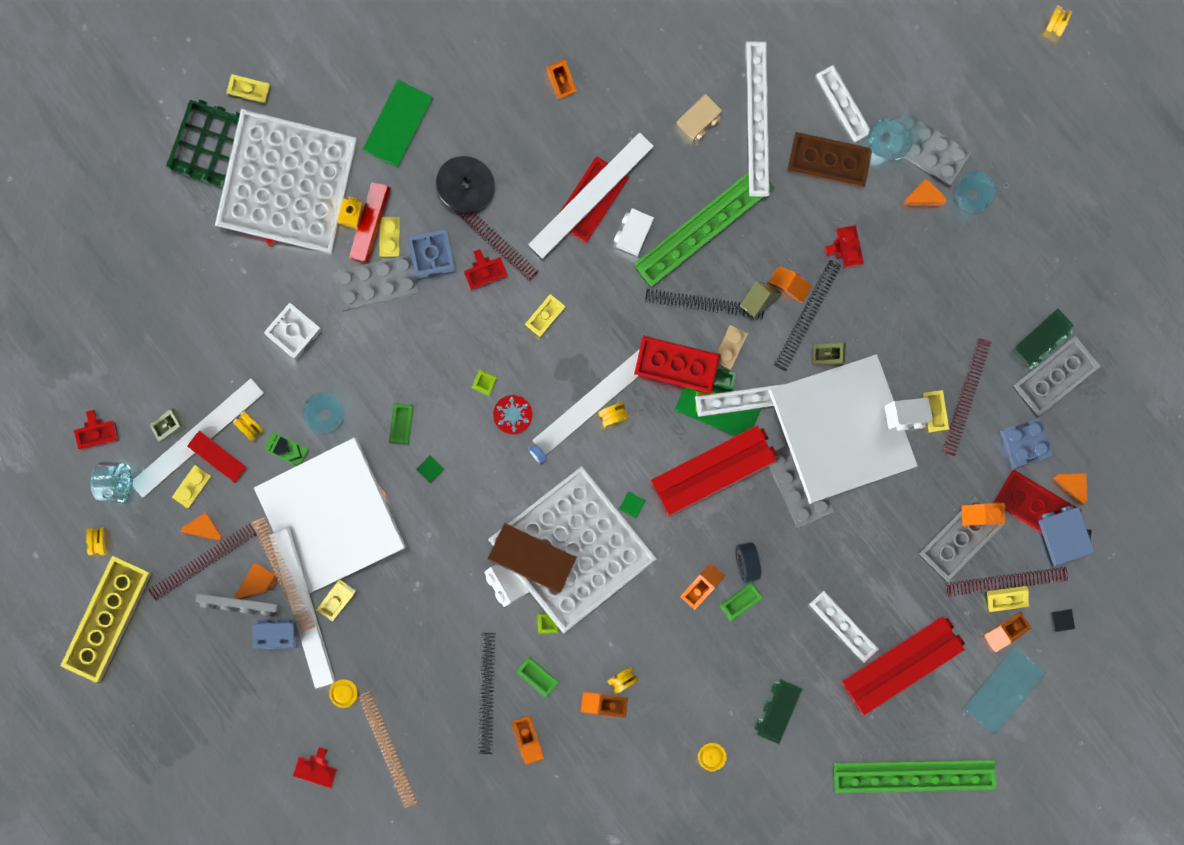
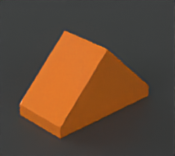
M565 59L547 66V74L559 99L577 92Z
M927 178L905 200V205H944L946 203V197Z
M781 266L777 267L768 282L803 303L812 288V285L799 274Z
M1057 474L1052 478L1081 506L1087 503L1086 474Z
M206 512L181 528L182 533L220 541L223 539V536Z

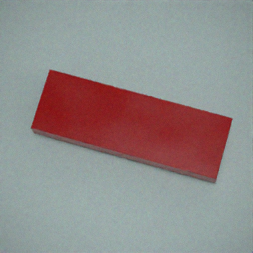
M200 430L187 445L188 448L234 483L246 469L244 464Z

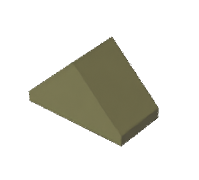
M756 281L740 306L755 318L779 298L782 293L767 281Z
M846 343L813 345L812 365L843 366L845 364Z
M175 408L168 410L150 424L158 442L186 428Z

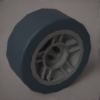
M749 542L737 545L736 559L742 580L744 582L759 580L761 578V564L755 544Z

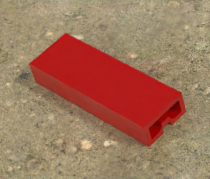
M757 425L651 479L668 515L671 517L777 463L775 458L778 455L773 446H768L766 440L769 437L764 428L759 429Z
M941 616L841 681L863 716L965 650L963 647L965 643L959 634L957 636L954 635L952 631L954 626L949 618L945 619Z

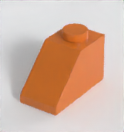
M1005 503L961 506L962 526L1005 524Z
M254 562L234 597L236 599H244L267 593L268 590L272 591L278 581L275 579L277 575Z
M710 562L680 597L696 610L725 575Z
M1020 611L984 636L993 650L997 652L1014 642L1030 630L1031 627Z
M583 692L581 712L626 718L628 698Z
M531 716L511 721L525 765L544 759Z

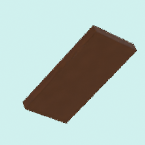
M795 132L787 171L864 188L873 148Z
M506 523L503 524L487 560L558 594L561 593L577 559L576 556Z

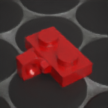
M856 225L837 228L838 239L834 240V245L825 246L826 256L837 254V258L842 257L844 268L864 264Z
M481 249L473 251L476 262L472 263L473 268L464 271L471 290L508 276L501 257L490 261L489 257H483Z
M95 410L86 411L88 422L84 423V428L74 430L79 450L118 440L114 421L103 423L102 418L97 419Z
M319 747L316 756H311L310 760L302 757L298 758L293 776L332 788L338 769L327 766L328 761L324 760L327 749Z

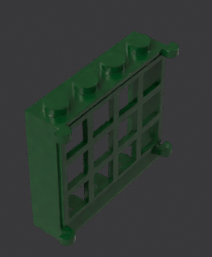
M196 99V101L190 100L166 164L168 170L223 188L226 175L212 170L217 157L227 161L230 160V157L219 154V150L223 140L234 142V139L225 136L229 122L238 125L240 113L233 111V114L225 112L226 109L215 105L214 108L207 106V102ZM194 110L207 114L203 128L189 124ZM212 116L225 120L221 134L207 130ZM187 128L201 132L197 146L183 141ZM205 134L219 138L215 151L201 147ZM181 145L195 150L190 163L177 159ZM199 151L212 155L208 169L194 165Z

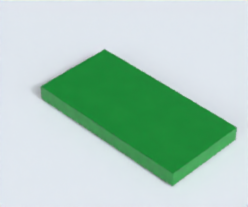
M397 80L362 150L398 168L433 96Z
M684 387L674 411L736 437L754 427L762 408L698 417L695 400L696 391H703ZM713 388L712 392H716V394L726 392Z

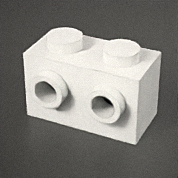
M633 208L630 213L626 212L622 221L625 224L622 231L618 230L614 239L617 242L616 248L638 256L654 217Z
M928 398L894 401L884 406L889 429L897 428V431H904L914 426V429H922L926 427L927 423L933 421Z
M496 564L485 571L487 582L493 586L497 600L504 607L530 592L516 573Z

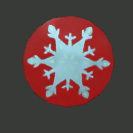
M508 395L501 398L493 411L494 422L498 429L511 435L525 431L531 424L533 417L532 408L528 401L517 395Z

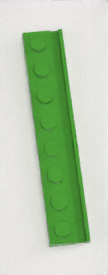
M749 172L634 263V267L651 287L656 285L765 197L749 196ZM769 181V193H770L771 191H773V190L775 189V187H774V186L772 185V183Z
M995 760L834 763L835 793L996 789Z

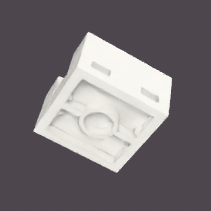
M289 303L266 329L264 334L297 361L304 353V348L311 340H315L322 330Z

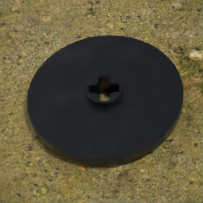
M458 156L446 161L439 169L436 176V190L441 200L448 207L459 212H475L484 208L490 202L495 190V181L490 169L483 162L469 156ZM463 181L467 184L469 183L468 188L465 185H461Z

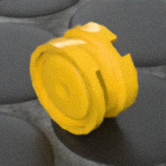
M1058 5L1046 30L1049 32L1054 31L1056 35L1061 36L1071 17L1072 11L1069 9L1064 10L1062 6Z
M624 402L617 403L598 412L599 416L604 420L602 422L604 427L614 425L630 417L628 412H625Z
M243 411L240 414L241 417L235 419L233 423L253 442L256 439L255 436L261 434L264 430Z
M93 527L87 528L86 544L88 545V555H95V553H99V555L106 554L107 538L105 527H99L98 529Z
M631 666L608 680L609 685L614 687L613 691L615 694H618L639 680L632 673L633 669Z
M339 680L331 686L329 696L334 705L346 708L356 702L358 689L349 680Z
M707 743L700 749L698 761L704 769L716 771L725 765L726 752L719 744Z

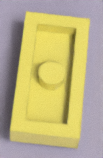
M231 74L227 95L266 104L271 85Z
M382 217L380 222L379 257H399L400 217Z
M550 294L525 323V326L541 337L566 306Z
M943 390L923 393V398L929 399L933 418L932 422L927 423L928 432L949 430Z
M194 465L172 498L189 509L212 476Z
M339 579L317 607L316 611L333 621L356 590Z
M1027 586L987 591L989 612L1029 607Z

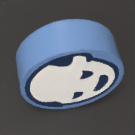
M533 445L528 449L539 464L546 461L545 454L537 445Z

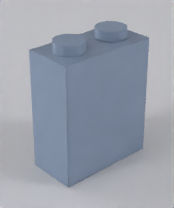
M1071 505L1062 508V513L1054 515V512L1042 515L1043 519L1038 521L1053 566L1095 553L1079 507L1073 509Z

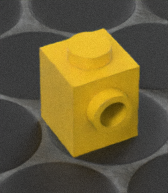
M355 197L342 199L337 220L339 225L358 228L363 210V204L359 202L360 199Z

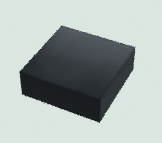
M1072 609L1051 612L1054 632L1075 629Z

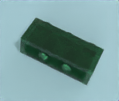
M1058 308L1015 346L1012 351L1027 367L1031 365L1035 367L1043 360L1041 356L1046 351L1051 353L1058 346L1056 342L1060 338L1065 340L1073 333L1070 329L1074 325Z
M782 679L774 682L770 693H773L770 701L766 700L762 710L765 712L763 719L759 718L755 726V730H757L756 735L780 744L803 688Z

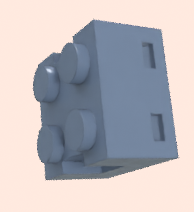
M447 229L408 237L416 279L429 277V274L439 272L444 274L455 271Z
M1041 418L1000 431L1012 469L1053 456Z
M279 619L278 623L272 624V620H258V624H253V649L297 648V625L292 623V620Z

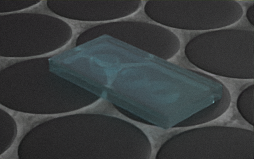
M1014 647L963 709L995 735L1046 673Z

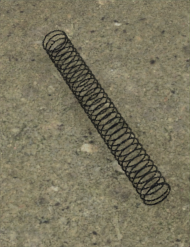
M832 260L828 261V263L830 262L833 265H835L833 266L834 268L840 270L838 267H836L838 266L836 265L838 264L837 262ZM829 267L827 268V269H830V270L834 271L835 273H838L837 271H835V270H833V269H831V268H829ZM824 273V274H821V276H822V275H825V276H827V277H829V278L835 280L834 278H832V277L826 275L825 273ZM821 280V281H818V284H816V287H817L816 289H820V288L817 286V285H820V286L824 287L825 289L830 290L829 288H827V287L821 285L819 282H822V283H824V284H826V285H828V286L831 287V285H829V284L823 282L822 280ZM814 288L815 291H812V293H813V292H817V293H819V294H821V295H823V296L826 297V295H824V294L818 292L815 288ZM814 297L811 298V299H814V300H816V301L822 303L821 301L815 299ZM808 307L806 308V309H809V310L813 311L814 313H817L816 311H814V310H812V309H810V308H808ZM799 319V321H796L797 324H795V327H796L795 329H798V330H800V331H802V332H804V333H807V332H805V331L799 329L796 325L801 326L798 322H801V323H803V324H805V325H807V326H809V327H810V325H808V324L802 322L800 319ZM786 347V348H782L783 351H780V352H781V354H779V357H780V358H777V360H778V359H782V360H784V361L790 363L789 361H787V360H785V359H783V358L781 357V356H785L782 352L787 353V354H789V355H791V356H793V357H794V355H792V354H790V353H788V352H786V351L784 350V349L790 350V349H788L787 347ZM780 360L775 361V363H774L775 366H777L778 368H780V369H782V370L787 371L786 368H784V367H782V366H780L779 364L776 363V362L782 363Z
M647 288L645 302L649 292V298L651 300L652 296V303H654L653 294L651 292L650 296V289ZM656 290V291H655V295H656V304H657V303H658V299H657V290ZM660 290V291H659V295H660V305H661L662 299H661V290ZM663 291V294H664V302H663V305H665L666 298H665V291ZM671 292L670 298H671V306H672V305H673V301H672V292ZM675 292L674 297H675V307H676L677 301H676V292ZM678 293V297H679V307H680V305H681V301H682V297H683V302H684V304H685V300H686V309H687V308H688V304H687L686 296H685V300H684V294H682L681 300H680V293ZM690 294L689 300H690V309H691L692 303H691V294ZM694 295V296H693V299H694V310H695L696 303H695V295ZM697 296L698 306L700 307L699 296ZM705 297V298H704V302H705V311H706V310H707V306H706V297ZM709 297V298H708V302H709V312H710L711 305H710V297ZM712 298V301H713V312H714L715 305H714V298ZM724 299L723 304H724V314H725L726 308H725V299ZM728 300V301H727V304H728V314H729L730 307H729V300ZM731 301V303H732L731 315H733L734 307H733V301ZM735 301V303H736L735 316L737 315L738 306H739V316H740V314H741L740 302L738 303V306H737V302Z
M481 633V634H482V636H487L488 634H496V633ZM487 636L486 638H496V637H495V636ZM488 640L485 642H495V640ZM489 644V645H483V646H495V644ZM495 648L482 649L481 651H483V650H494ZM492 652V653H481V655H484V654H493V653H495V652ZM485 659L488 661H481V663H486V665H495L494 663H487L489 661H495L494 659ZM488 667L484 669H495V667ZM489 671V672H483V673H494L495 671ZM495 675L482 676V677H480V678H483V677H494ZM491 679V680H481L480 682L493 681V680H495V679ZM488 698L483 700H494V698ZM494 706L481 707V708H479V709H483V708H493ZM491 710V711H480L479 713L492 712V711H494V710ZM479 715V717L490 716V715ZM479 719V721L489 720V719ZM493 733L481 734V735H478V736H482V735H492ZM490 737V738H480V739H478V740L492 739L493 737ZM479 742L478 744L491 743V742ZM479 746L478 748H485L490 746ZM478 750V752H486V751H489V750ZM486 752V753H478V754H493V753H492V752Z

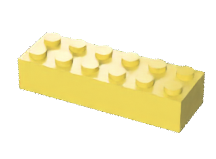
M112 556L60 666L96 683H101L152 573Z

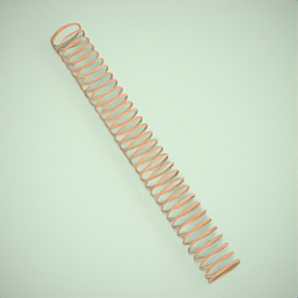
M258 519L252 525L257 526L265 521ZM265 528V529L260 530V531H257V530H256L255 532L261 533L262 531H264V530H266V529H268V528ZM271 538V539H269V540L262 541V542H264L263 544H265L266 542H268V541H270V540H272V539H274V538ZM262 544V546H265L264 548L268 550L277 546L274 545L272 547L266 548L267 546ZM265 551V553H268V554L266 555L267 557H268V556L273 557L274 555L280 553V552H277V553H275V554L269 555L270 553ZM283 562V563H281V564H278V565H275V566H276L275 568H277L278 566L284 564L285 562ZM290 572L287 573V574L278 576V577H280V578L278 579V581H281L280 583H281V584H284V585H286L287 583H289V582H291V581H293V580H290V581H287V582H285V583H282L283 581L287 580V579L290 578V577H287V578H284V579H281V578L284 577V576H286V575H288V574H290ZM295 583L290 584V585L285 586V587L288 588V587L294 585ZM293 587V588L288 589V590L283 589L282 591H287V592H289L290 590H292V589H294V588H296V587ZM298 590L293 591V592H291V593H288V594H289L288 596H290L291 594L297 592ZM302 604V605L297 606V607H294V608L298 609L299 607H301V606H303V605H305V604ZM306 607L303 608V609L297 610V611H298L297 613H299L300 611L306 609ZM309 615L298 618L299 616H297L296 618L302 620L303 618ZM311 618L306 619V620H303V621L298 620L297 623L303 624L304 622L310 620ZM312 625L304 629L300 628V630H303L301 633L314 628L315 626Z
M371 691L366 692V693H364V694L358 696L359 699L365 697V698L362 699V700H363V701H366V702H368V701L374 699V697H373V698L366 699L367 697L371 696L372 694L363 696V695H365V694L370 693ZM373 719L372 721L378 723L383 719H379L376 721H374L375 719ZM393 744L386 745V746L382 745V746H380L379 748H384V747H386L385 749H387L388 747L392 746ZM401 761L393 764L389 763L387 766L394 764L398 765L399 763H401ZM400 779V780H398L397 782H395L394 784H397V783H400V782H403V781H401L402 779ZM410 783L403 784V785L399 784V785L396 786V788H397V787H401V786L406 787V786H408ZM410 800V801H408L407 803H405V804H403V805H408V804L413 805V804H415V803H414V802H411L412 800Z

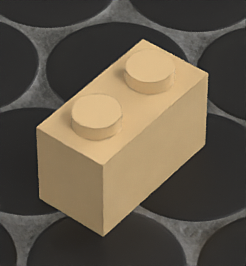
M705 94L677 121V125L692 141L696 138L700 140L707 133L706 129L710 125L715 126L722 119L720 117L722 110Z
M731 325L729 326L717 351L718 354H721L719 367L728 371L731 370L748 333Z

